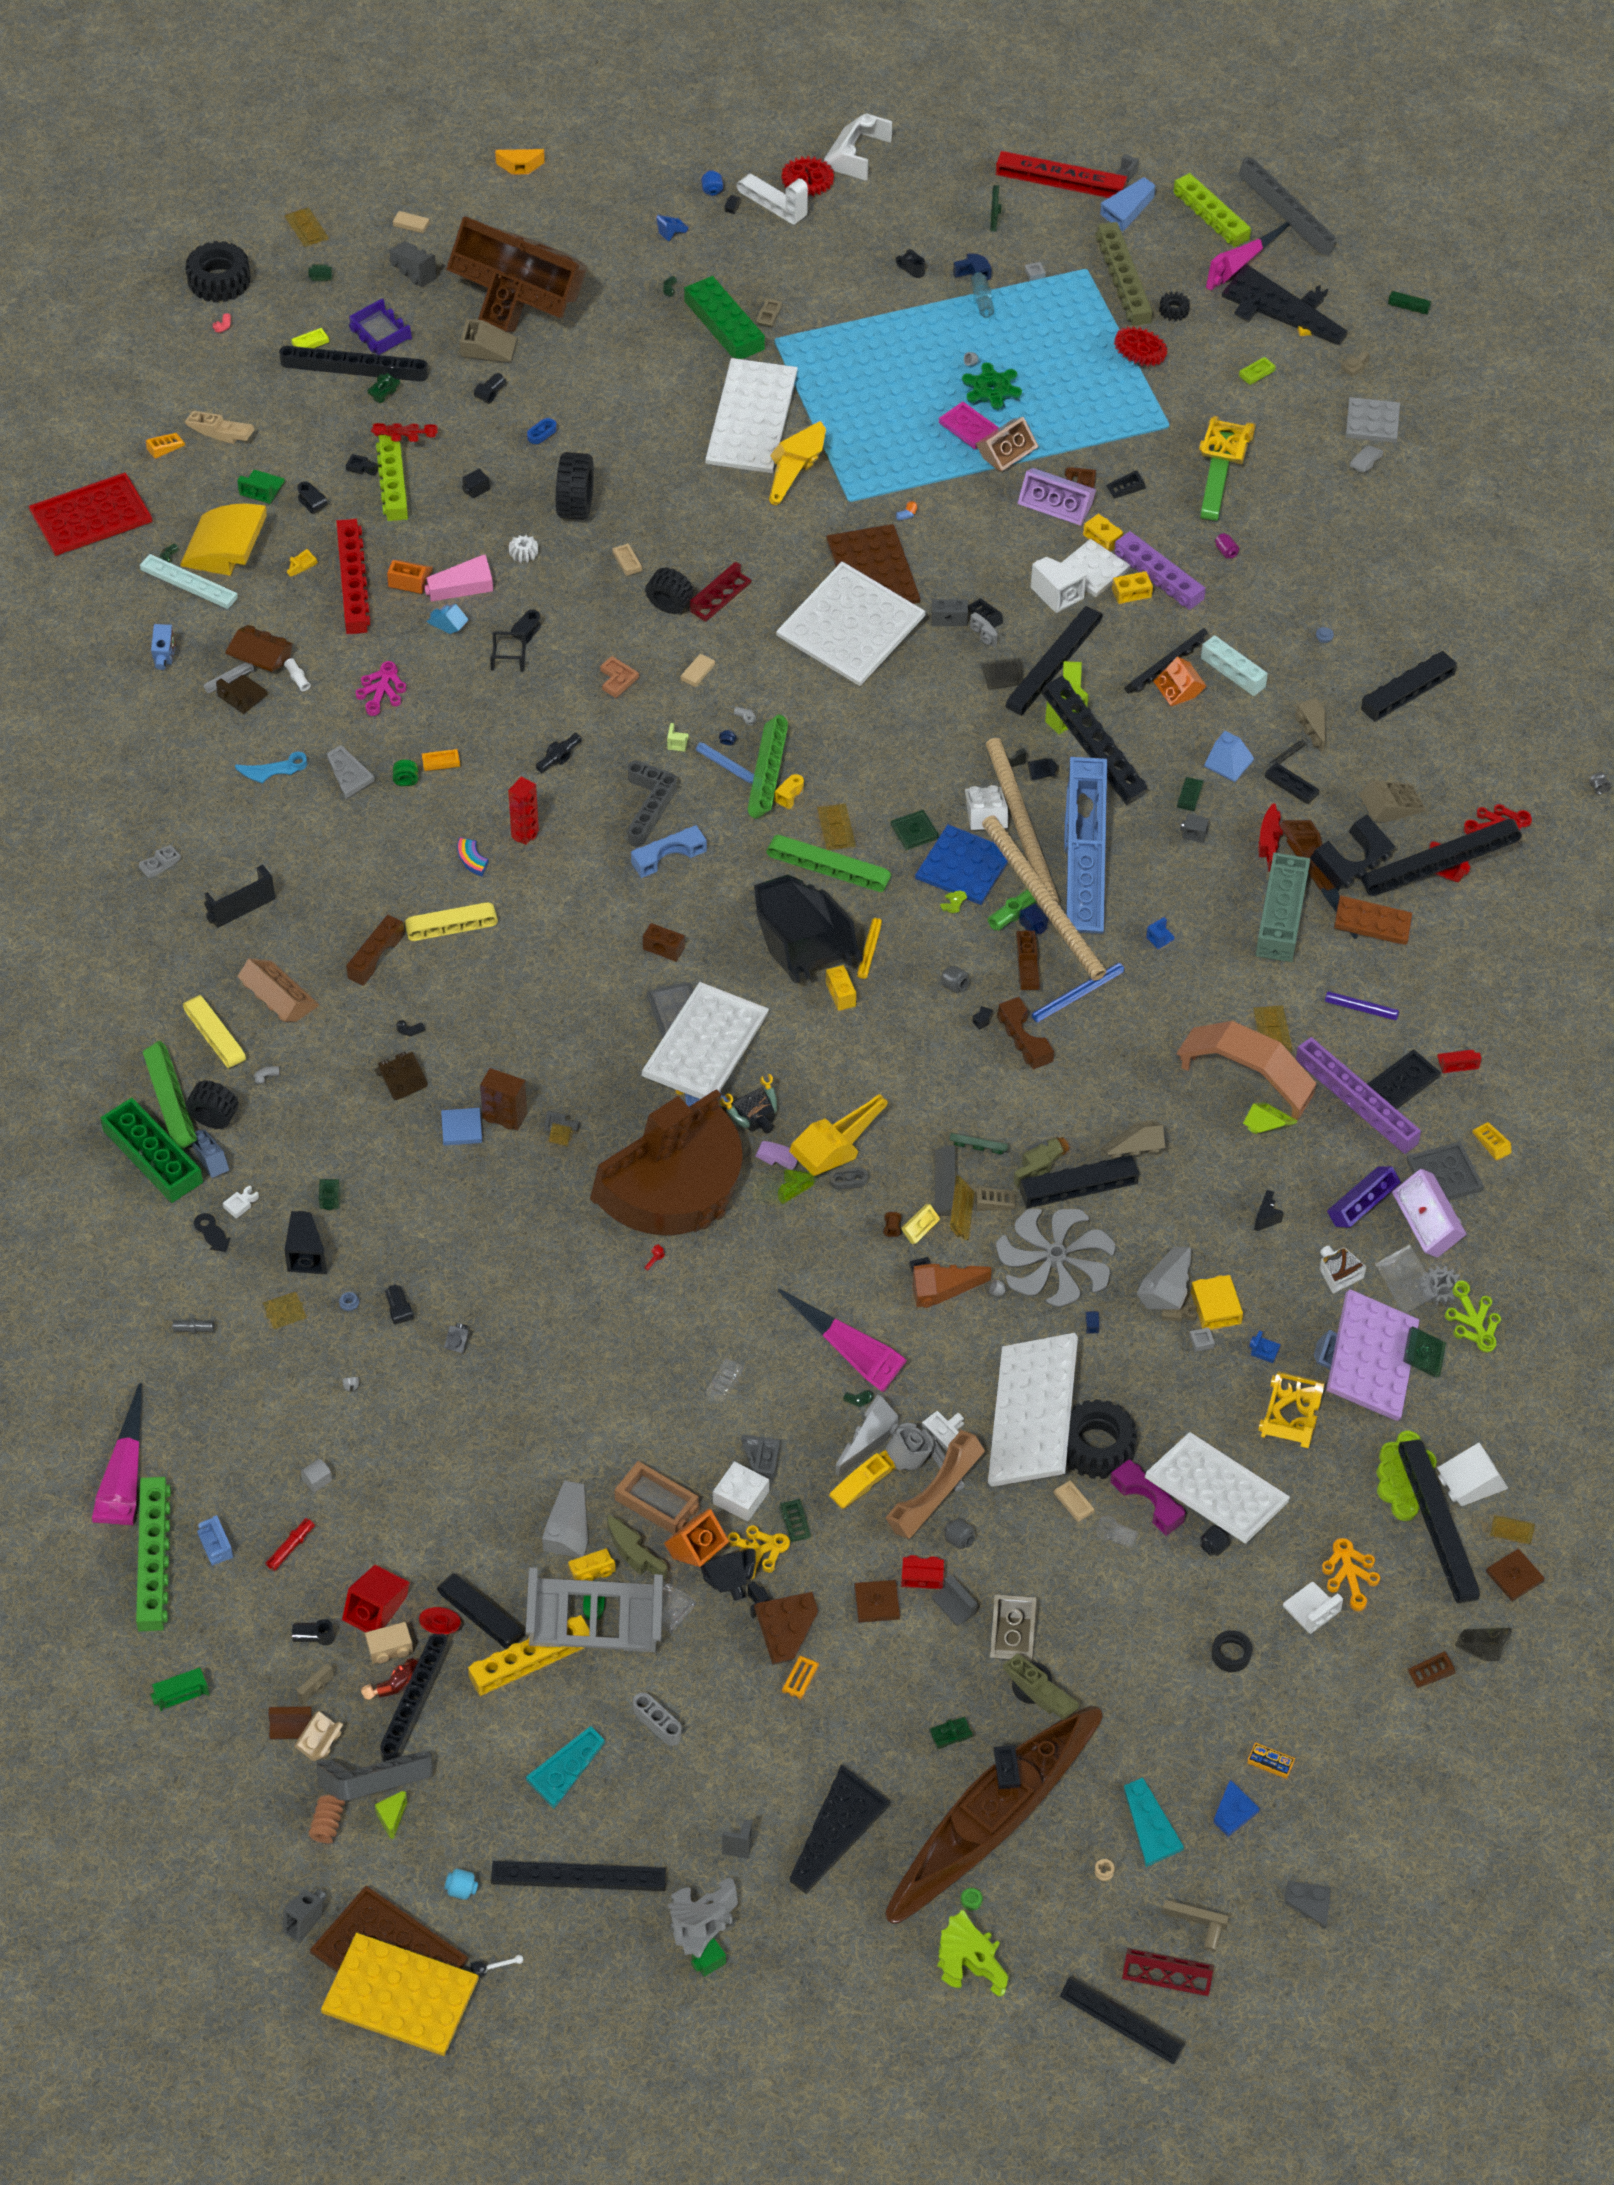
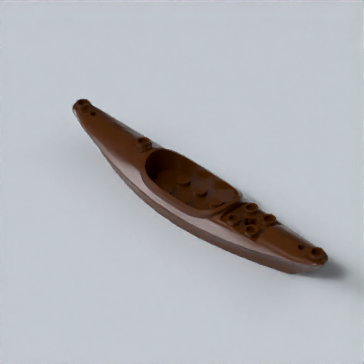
M1089 1706L1081 1709L1015 1748L1020 1788L998 1789L995 1764H993L963 1793L933 1831L895 1890L885 1911L888 1922L898 1924L928 1904L993 1851L1033 1812L1064 1775L1094 1734L1103 1718L1100 1708Z

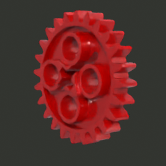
M801 156L800 160L795 158V161L789 160V164H785V168H782L781 179L784 188H787L797 179L804 180L808 187V196L811 194L815 197V193L821 195V191L826 193V189L831 188L834 174L831 165H827V161L822 162V158L816 160V156L812 159L807 156L804 159Z
M1128 326L1126 329L1122 328L1121 331L1118 330L1114 339L1115 349L1119 350L1118 353L1123 354V358L1128 357V361L1133 360L1134 364L1139 362L1141 366L1143 364H1146L1147 367L1150 364L1152 366H1155V364L1160 365L1166 358L1168 350L1166 348L1167 344L1163 343V339H1158L1159 335L1154 336L1153 331L1149 333L1147 329L1142 330L1141 327L1138 329L1132 326V329Z

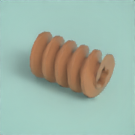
M324 1795L318 1799L309 1836L314 1841L330 1844L333 1843L331 1837L337 1835L335 1829L339 1827L337 1822L341 1820L339 1814L343 1813L342 1806L345 1805V1801L339 1800L332 1795Z

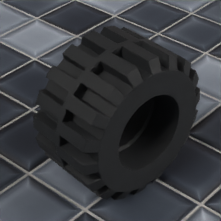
M668 567L657 569L645 588L649 601L656 608L669 614L681 613L694 593L691 582L687 580V577L679 571Z
M203 1080L196 1083L185 1102V1108L189 1115L200 1124L213 1129H224L229 1125L236 1113L239 1102L237 1097L225 1086L213 1081Z

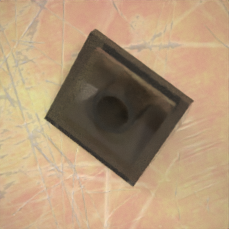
M1018 657L980 662L988 690L1019 686L1023 681L1021 661Z

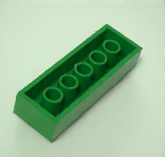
M714 276L684 287V302L732 358L744 359L765 350V335Z
M132 1097L100 1117L103 1132L170 1203L178 1200L203 1183L201 1169Z

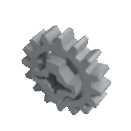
M1436 1266V1270L1430 1267L1428 1273L1424 1272L1423 1277L1420 1279L1419 1290L1423 1292L1422 1297H1429L1428 1302L1435 1301L1436 1306L1439 1305V1302L1443 1306H1446L1447 1302L1454 1304V1300H1459V1298L1454 1296L1452 1288L1456 1282L1462 1281L1459 1280L1460 1275H1454V1269L1447 1271V1266H1444L1443 1270L1439 1266Z

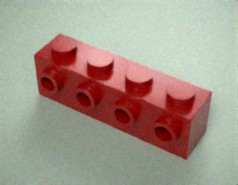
M521 776L508 790L511 837L516 842L527 845L530 840L535 839L539 831L537 789L535 783Z

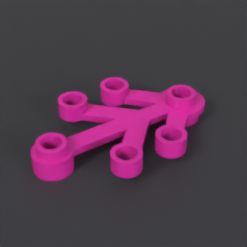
M391 661L384 662L379 671L362 676L361 684L365 688L356 690V698L359 700L365 699L367 694L376 691L373 700L368 701L365 705L366 713L370 716H376L380 713V701L384 691L390 698L392 706H399L401 704V697L396 695L388 684L389 679L395 684L397 693H404L406 691V684L396 675L398 672L397 666ZM381 678L379 682L372 684L373 680Z

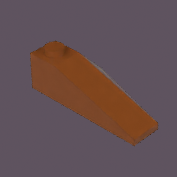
M940 1264L914 1266L912 1288L916 1306L928 1308L991 1281V1267L967 1266L966 1268H957V1265H950L949 1268L940 1267Z

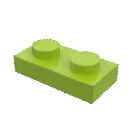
M1263 357L1240 370L1239 376L1251 385L1274 372L1276 366L1266 357Z

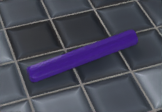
M1330 991L1327 992L1325 1001L1328 1003L1391 1020H1397L1399 1015L1398 1009Z

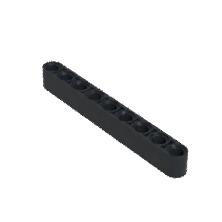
M283 346L279 350L280 364L285 368L378 377L380 374L386 375L388 373L394 379L419 382L428 379V365L422 359L296 346Z
M1085 606L1009 696L1005 708L1023 716L1039 697L1045 685L1050 683L1063 668L1064 661H1069L1099 625L1103 614L1089 606Z
M1506 819L1367 872L1362 876L1361 882L1369 896H1376L1516 843L1521 839L1522 834L1515 820Z
M1421 1439L1400 1442L1398 1452L1454 1600L1458 1604L1477 1601L1480 1597L1478 1584Z

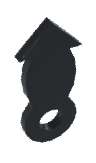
M199 1214L194 1219V1227L197 1231L202 1232L206 1242L213 1246L210 1250L227 1252L230 1237L226 1239L223 1230L215 1225V1219L211 1214ZM202 1220H208L209 1224L206 1226L200 1225V1222Z

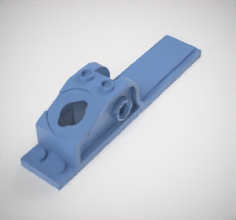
M1070 757L1064 832V851L1067 853L1066 915L1079 933L1103 934L1107 759ZM1082 793L1086 794L1093 801V810L1087 818L1078 813V804H1076L1079 795Z

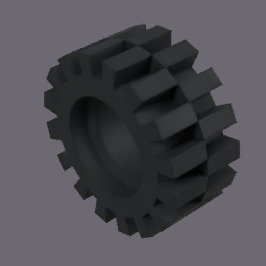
M1176 291L1175 294L1173 292L1165 293L1160 299V315L1164 319L1168 318V321H1171V319H1174V322H1177V319L1181 321L1182 318L1185 319L1189 314L1190 300L1187 299L1186 295L1183 297V293L1179 295ZM1171 305H1176V306H1179V307H1178V308H1174V307H1170V306H1171Z

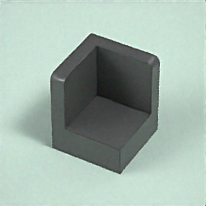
M1124 154L1121 159V167L1115 174L1127 176V182H1129L1138 172L1139 159Z

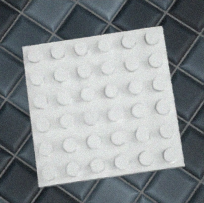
M841 562L776 631V634L781 639L861 686L923 619L925 611L844 562Z

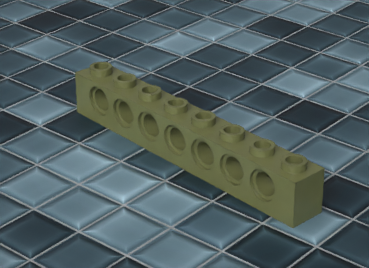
M1118 223L1099 224L1098 232H1095L1096 241L1100 242V251L1104 253V262L1108 264L1109 275L1113 276L1114 287L1117 286L1118 298L1122 299L1121 305L1126 310L1127 321L1130 320L1132 326L1151 324L1152 310Z

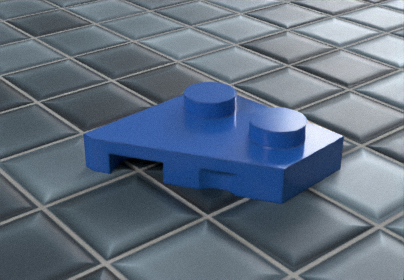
M1230 1781L1213 1822L1229 1837L1255 1816L1260 1808Z

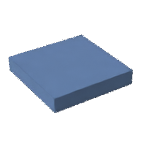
M480 1108L441 1110L443 1146L482 1143Z

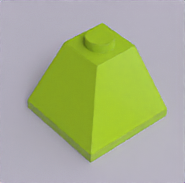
M1267 1102L1253 1103L1243 1124L1248 1126L1247 1129L1258 1134L1296 1124L1298 1120Z

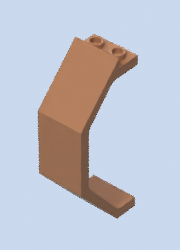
M1234 1021L1193 1028L1176 1053L1181 1056V1068L1187 1071L1190 1069L1191 1059L1196 1060L1198 1055L1218 1053L1260 1072L1291 1105V1117L1299 1120L1315 1094L1316 1082L1281 1042Z

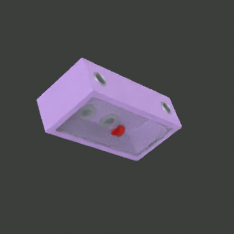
M1420 1169L1392 1191L1425 1253L1439 1257L1467 1235L1461 1225L1460 1218L1456 1216L1453 1210V1205L1446 1198L1433 1173Z

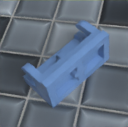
M217 1515L198 1524L200 1530L197 1531V1534L212 1566L233 1558L231 1546Z

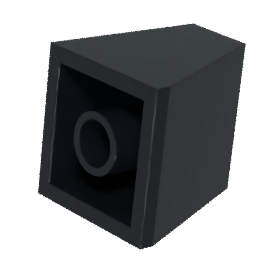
M291 1211L284 1249L287 1272L327 1275L325 1250L311 1212Z

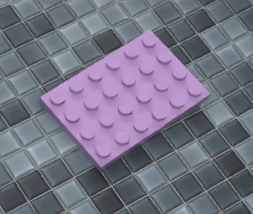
M1349 1289L1345 1294L1326 1391L1398 1421L1401 1419L1419 1319Z

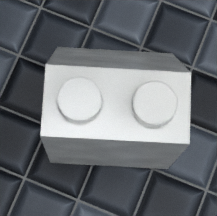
M1049 557L1037 560L1032 564L1031 588L1055 613L1084 599L1085 573Z
M1480 1443L1437 1467L1441 1473L1438 1475L1440 1481L1444 1486L1448 1485L1450 1491H1448L1450 1498L1453 1502L1458 1501L1461 1506L1508 1489Z

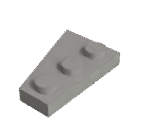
M342 745L327 753V759L345 799L375 781L374 776Z

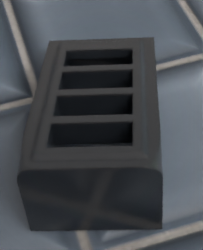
M1137 470L1106 485L1114 499L1146 489L1145 483Z
M981 598L968 605V610L972 614L974 612L979 614L993 628L1003 624L1002 613Z

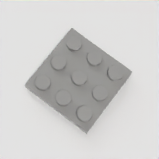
M1349 397L1346 438L1397 443L1400 403Z

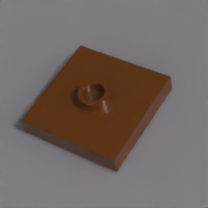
M1519 1548L1486 1569V1573L1512 1602L1545 1580L1544 1576Z
M896 1580L854 1583L858 1623L900 1620Z

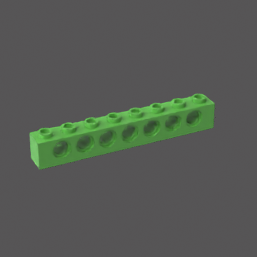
M165 1477L141 1478L136 1614L138 1632L164 1630V1623L168 1622V1612L164 1610V1605L168 1604V1592H165V1586H169L168 1574H165V1568H169V1556H166V1550L170 1549L169 1538H166V1532H170V1521L167 1520V1515H170L171 1510L167 1497H171V1486L167 1485Z

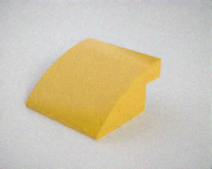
M231 504L204 513L196 527L180 566L231 576L236 563L246 565L266 519V506Z

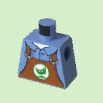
M154 624L151 647L155 668L164 670L166 664H172L176 646L172 625Z

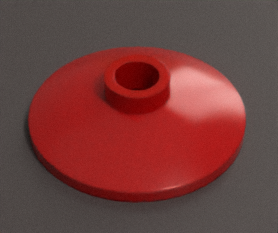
M443 1607L425 1609L419 1616L420 1625L431 1633L450 1634L457 1631L461 1624L460 1617L454 1611Z

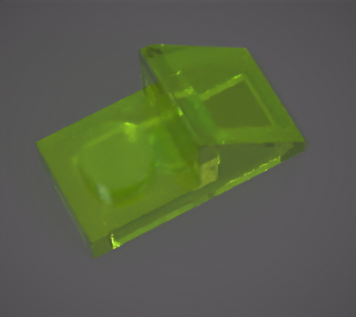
M785 1169L784 1180L787 1183H784L778 1189V1200L785 1204L814 1186V1176L810 1172Z

